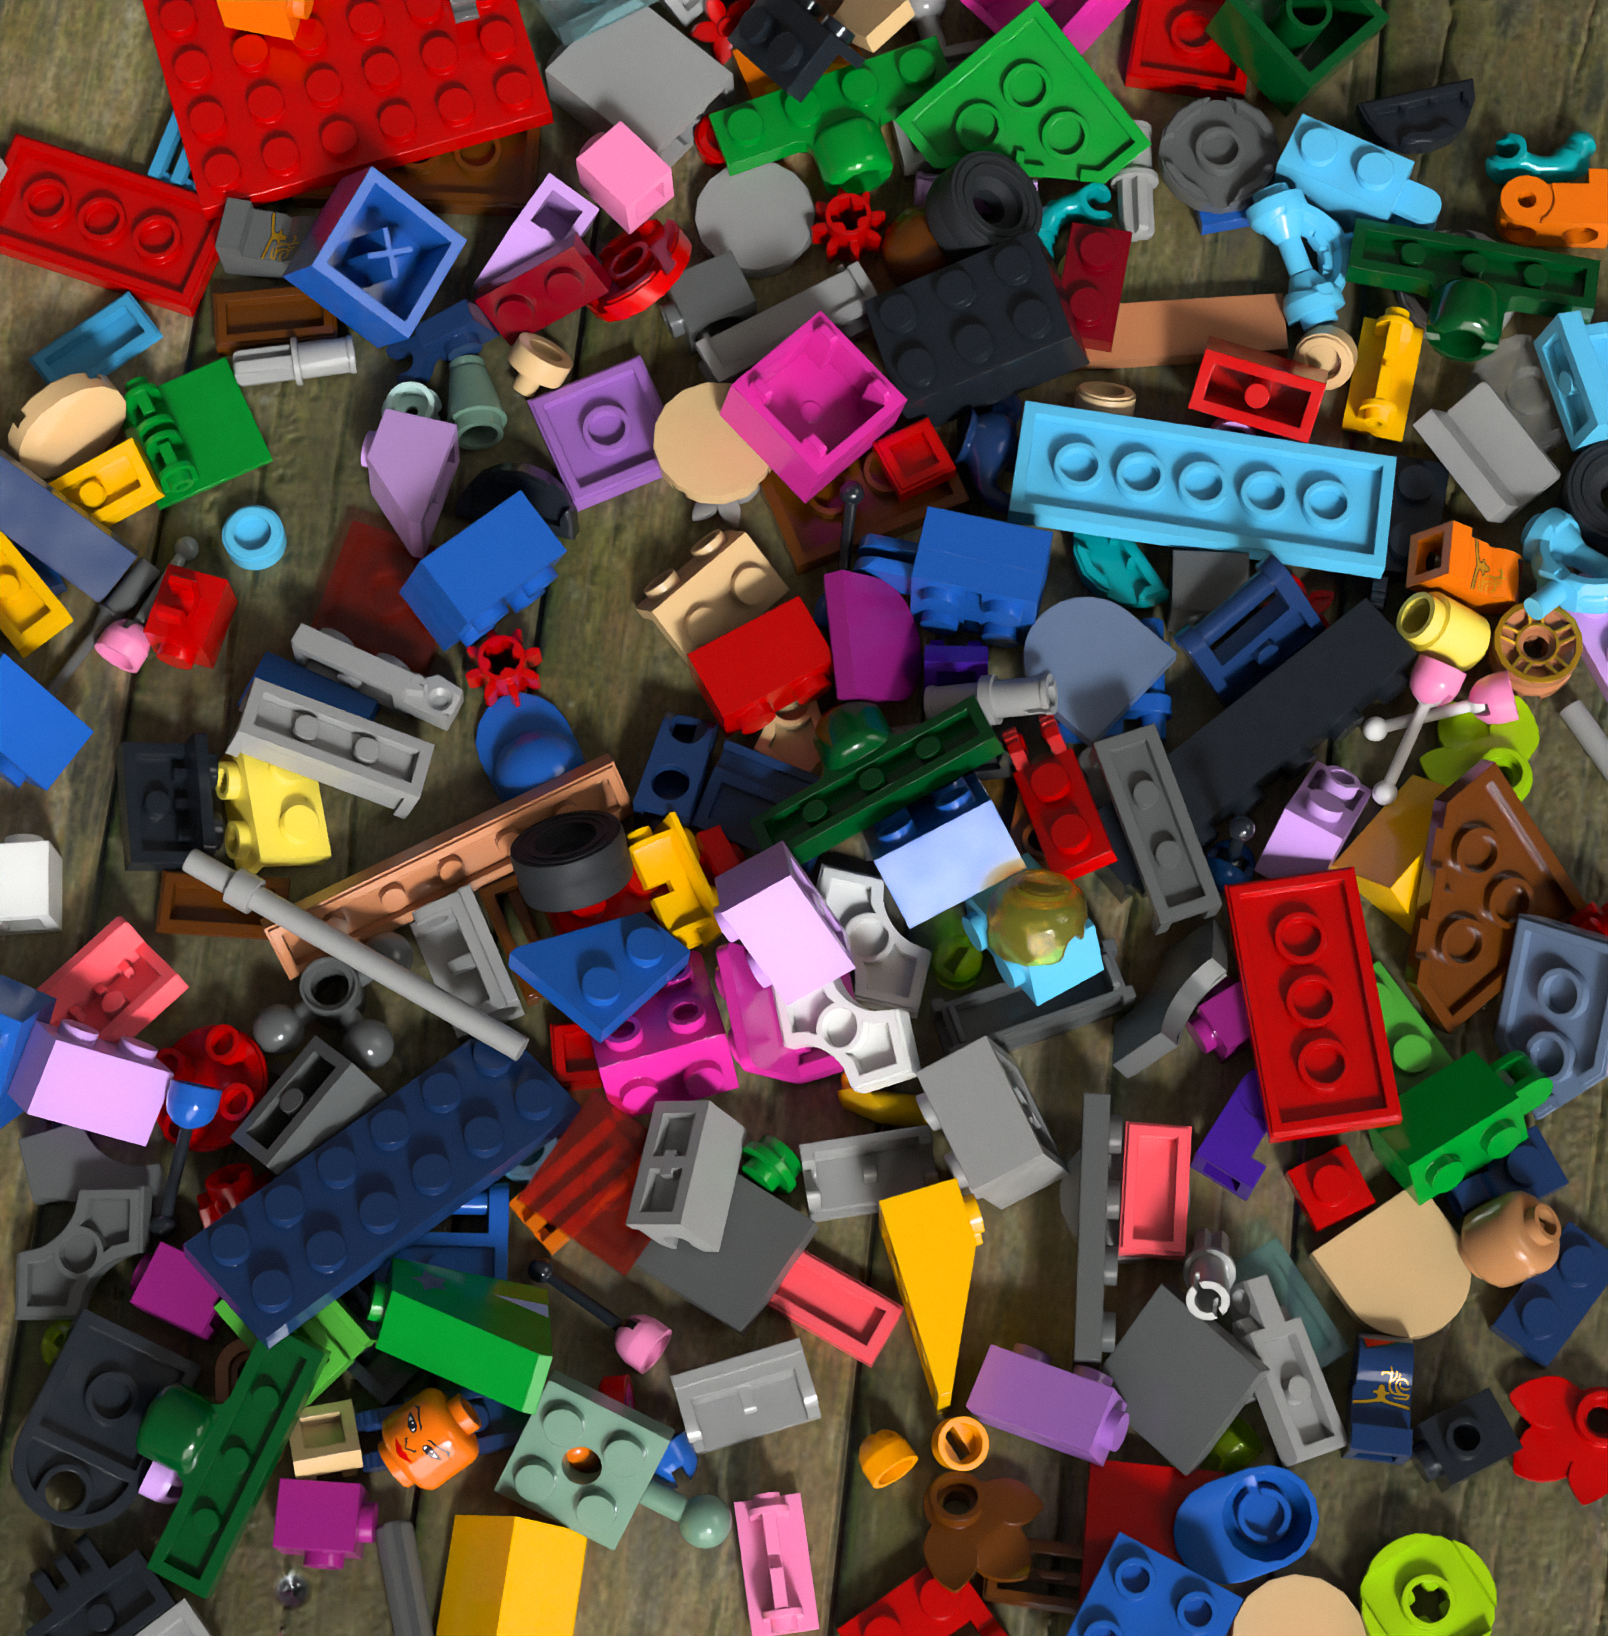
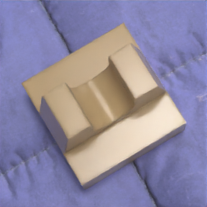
M352 1399L305 1407L289 1438L296 1479L317 1481L318 1475L342 1471L343 1477L357 1475V1470L363 1467Z

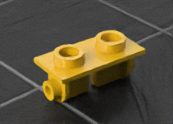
M1389 307L1385 310V315L1378 319L1364 317L1357 348L1358 360L1352 373L1341 430L1402 442L1424 329L1414 327V324L1409 320L1410 313L1406 309Z
M674 811L669 813L653 832L650 826H645L631 832L626 837L630 844L629 851L633 867L644 891L665 883L670 893L657 897L650 902L660 926L690 950L703 943L704 947L711 945L723 932L713 913V908L719 905L717 889L715 886L708 884L699 864L700 852L694 835L688 828L682 827Z

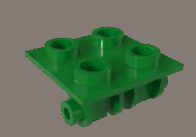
M226 357L159 386L149 383L147 377L144 376L133 378L125 384L124 388L127 392L124 396L126 401V418L122 428L127 439L133 438L140 443L161 485L165 497L156 501L159 510L273 461Z

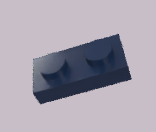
M1570 1221L1561 1231L1559 1255L1555 1264L1548 1271L1524 1281L1489 1328V1330L1543 1370L1549 1366L1608 1285V1249Z

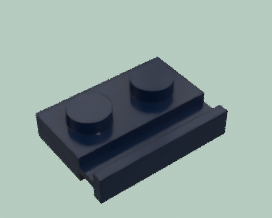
M726 740L719 762L714 767L691 825L695 829L704 831L720 824L730 843L734 842L738 846L759 854L762 850L748 820L816 783L821 777ZM818 856L800 865L804 872L812 873Z

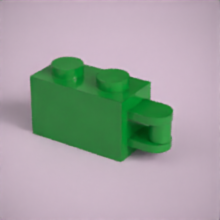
M1472 1050L1398 1096L1403 1118L1400 1125L1368 1129L1375 1157L1420 1206L1436 1195L1452 1190L1462 1179L1492 1160L1508 1155L1518 1144L1528 1139L1524 1115L1548 1099L1553 1090V1083L1523 1051L1515 1050L1509 1052L1488 1065Z

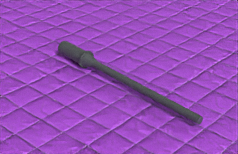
M140 558L103 605L99 604L98 608L100 610L92 630L45 688L54 697L94 648L103 631L112 622L125 618L155 581L160 571L144 558Z

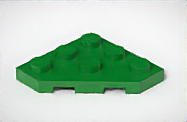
M1037 0L1033 1L894 118L895 122L933 168L948 169L957 160L969 153L992 151L1013 160L1029 177L1057 178L1105 184L1152 145Z

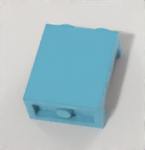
M1580 310L1558 313L1533 344L1572 453L1584 451L1596 443L1608 440V321L1585 325Z

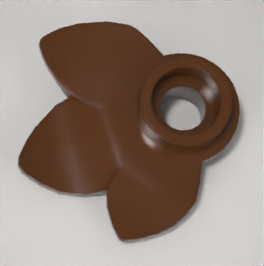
M951 1471L934 1479L927 1487L923 1497V1513L930 1526L924 1541L923 1553L933 1577L942 1587L952 1593L959 1592L969 1582L975 1571L985 1578L998 1582H1017L1027 1579L1031 1572V1550L1021 1526L1028 1524L1043 1510L1044 1504L1041 1499L1024 1483L1008 1477L981 1482L969 1473ZM957 1500L965 1503L969 1509L964 1514L954 1515L948 1513L944 1506L951 1501Z

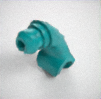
M1577 130L1569 134L1565 144L1553 151L1550 156H1538L1527 151L1526 141L1521 135L1507 133L1496 142L1495 148L1499 156L1491 155L1487 157L1485 162L1486 174L1495 184L1506 185L1508 181L1515 177L1524 175L1538 177L1547 184L1571 182L1588 172L1590 157L1596 150L1595 139L1589 132Z
M1090 183L1082 189L1064 195L1057 200L1052 199L1046 206L1042 207V225L1038 235L1053 257V260V248L1056 245L1055 241L1059 238L1061 227L1072 222L1107 227L1112 222L1111 213L1106 210L1098 211L1090 207L1095 204L1103 205L1111 200V192L1103 183Z

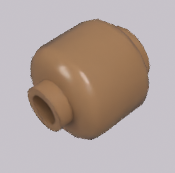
M1521 1190L1506 1192L1474 1207L1465 1216L1459 1238L1460 1255L1464 1264L1474 1276L1484 1279L1487 1283L1499 1288L1514 1286L1548 1271L1555 1264L1560 1249L1561 1225L1553 1209L1540 1202L1535 1196Z

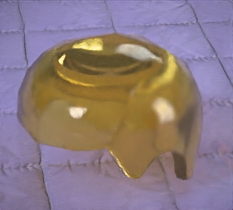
M1026 869L1021 873L1011 875L996 887L990 897L986 915L989 948L1003 960L1023 966H1042L1059 963L1064 957L1068 943L1075 936L1079 940L1084 938L1085 925L1088 919L1087 901L1084 892L1067 876L1045 869Z

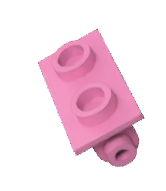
M768 1492L754 1495L753 1500L734 1502L752 1636H776L819 1629L801 1493L780 1496V1492Z

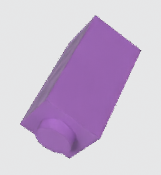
M1015 1343L1012 1351L991 1344L966 1407L981 1423L1103 1467L1109 1451L1116 1452L1122 1445L1129 1425V1414L1125 1412L1127 1403L1111 1387L1114 1380L1098 1370L1083 1365H1076L1073 1373L1051 1366V1356L1025 1344Z

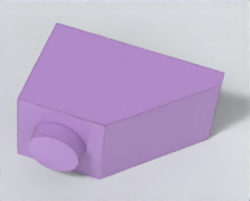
M385 408L377 431L369 430L365 436L361 451V466L368 468L371 494L412 556L423 559L460 462L457 424Z

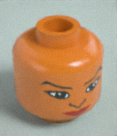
M429 1387L422 1390L385 1418L381 1426L383 1440L377 1444L378 1451L389 1471L403 1486L409 1488L415 1484L426 1490H434L476 1459L479 1454V1444L475 1431L482 1427V1422L474 1407L462 1394L458 1393L450 1398L441 1390Z

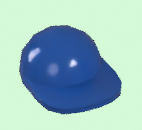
M520 692L521 706L517 708L511 702L510 695L502 696L492 707H487L478 724L475 744L479 760L501 803L586 764L584 755L567 720L555 705L539 696Z
M1269 1464L1249 1467L1207 1482L1188 1494L1177 1509L1172 1528L1175 1549L1187 1568L1212 1582L1223 1585L1245 1582L1286 1567L1302 1557L1315 1539L1319 1515L1316 1498L1306 1482L1289 1469Z

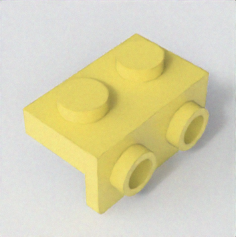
M240 753L238 757L225 754L219 760L218 781L215 790L217 796L224 800L228 822L225 830V848L229 858L234 859L236 871L240 868H245L256 875L263 867L323 865L332 856L318 781Z

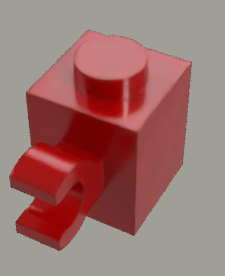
M168 564L143 630L154 652L157 653L156 657L162 662L179 669L191 670L194 664L214 669L238 604L237 598L226 579Z

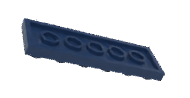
M472 1037L184 1243L185 1257L269 1350L581 1119V1106L526 1049L520 1058L515 1061Z

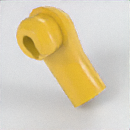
M845 1071L841 1075L842 1090H838L837 1095L845 1110L884 1125L901 1127L929 1125L916 1100L917 1095L877 1090L865 1094L856 1092L851 1088Z

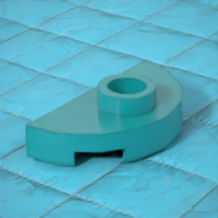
M1074 532L1073 564L1081 582L1097 598L1109 600L1123 608L1142 609L1168 601L1169 590L1134 541Z

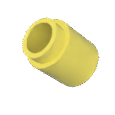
M1418 592L1413 594L1400 608L1396 621L1398 633L1417 653L1443 662L1461 672L1471 669L1482 660L1489 647L1491 630L1487 619L1440 592Z

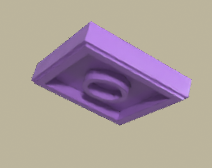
M640 355L527 400L529 411L559 478L567 488L577 508V512L662 478L654 457L653 444L655 423L664 406Z

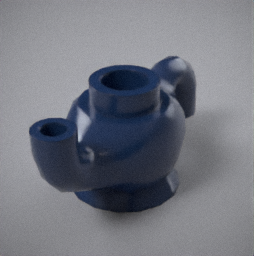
M1017 394L986 406L991 408V412L982 413L979 416L971 408L960 430L952 457L954 465L963 464L970 475L977 495L983 503L994 511L1006 516L1008 515L1011 494L1000 489L997 485V480L1004 471L1014 474L1019 443L1016 423L1022 416L1023 408L1021 399Z

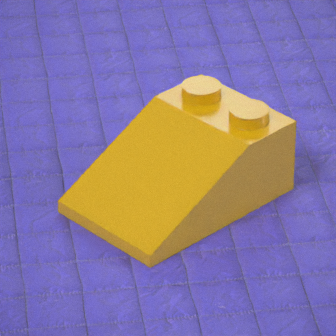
M957 1178L879 1201L880 1233L937 1415L950 1411L976 1246L983 1244L981 1233L985 1232L974 1194L962 1196Z

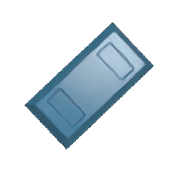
M127 291L28 358V360L47 385L70 374L86 373L90 379L97 378L98 374L109 375L162 339L163 335L131 293Z

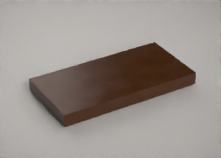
M543 126L381 171V173L432 213L518 217L537 191ZM337 184L293 196L296 207L323 208Z

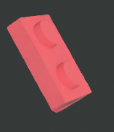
M118 916L36 990L57 998L50 1025L59 1027L62 1019L74 1020L96 1029L99 1032L98 1039L118 1044L121 1036L134 1038L189 987L141 938L135 929L122 916Z

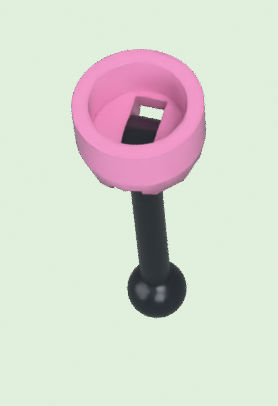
M537 1257L530 1262L528 1274L534 1282H547L615 1330L614 1344L618 1355L626 1364L639 1373L644 1374L657 1362L671 1339L672 1330L656 1318L646 1314L631 1315L627 1319L622 1320L554 1272L553 1263L549 1259Z

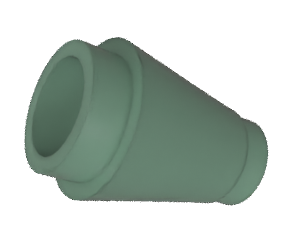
M477 355L457 357L449 364L447 422L457 424L458 444L461 448L482 450L492 447L503 438V429L508 421L507 415L486 369L484 359Z

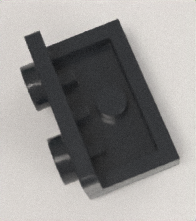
M756 0L752 7L744 13L739 24L727 38V41L800 103L838 54L857 69L866 60L849 46L856 37L855 34L828 13L822 21L819 20L825 9L814 0Z
M193 732L185 743L122 742L116 749L125 871H183V864L187 856L195 848L213 857L216 850H220L222 846L224 830L221 814L213 811L212 790L216 788L218 781V760L214 752L208 751L207 733Z

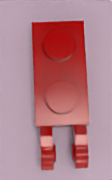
M1042 714L1038 716L1040 720L1039 728L1046 743L1050 745L1054 756L1032 765L1028 756L1029 749L1023 735L1017 731L1016 727L1003 731L1002 736L1017 770L1013 775L1055 882L1060 886L1118 861L1073 749L1068 748L1055 716Z

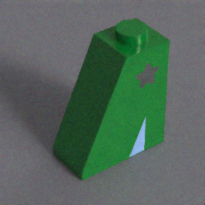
M393 1257L386 1281L374 1280L367 1305L366 1320L376 1322V1349L520 1412L536 1415L553 1358L548 1289Z

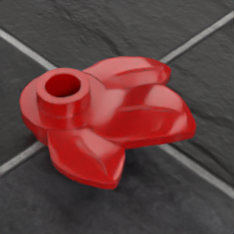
M1560 1376L1539 1377L1515 1388L1509 1394L1508 1399L1514 1409L1531 1426L1524 1431L1519 1440L1523 1448L1513 1455L1512 1472L1520 1478L1537 1483L1555 1482L1567 1478L1574 1497L1581 1505L1590 1504L1608 1493V1431L1606 1433H1596L1591 1430L1587 1423V1415L1591 1410H1600L1608 1416V1388L1596 1386L1581 1390L1572 1382Z

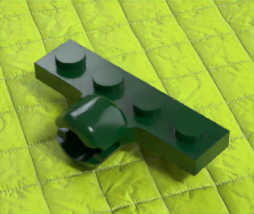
M1356 218L1352 232L1345 281L1415 293L1427 298L1430 307L1426 339L1434 351L1450 360L1472 362L1482 360L1496 351L1502 335L1504 314L1506 312L1517 311L1555 318L1558 313L1580 310L1584 323L1590 324L1595 310L1601 260Z
M975 695L966 698L913 729L898 735L893 734L886 718L876 704L861 700L844 701L827 710L819 719L812 740L825 768L823 776L816 783L748 821L762 851L783 840L799 865H802L1005 751Z
M295 1332L287 1335L269 1350L257 1339L236 1385L226 1401H216L182 1382L164 1386L154 1397L140 1422L135 1439L136 1448L142 1456L178 1474L183 1482V1490L146 1567L147 1569L204 1599L213 1596L331 1351Z

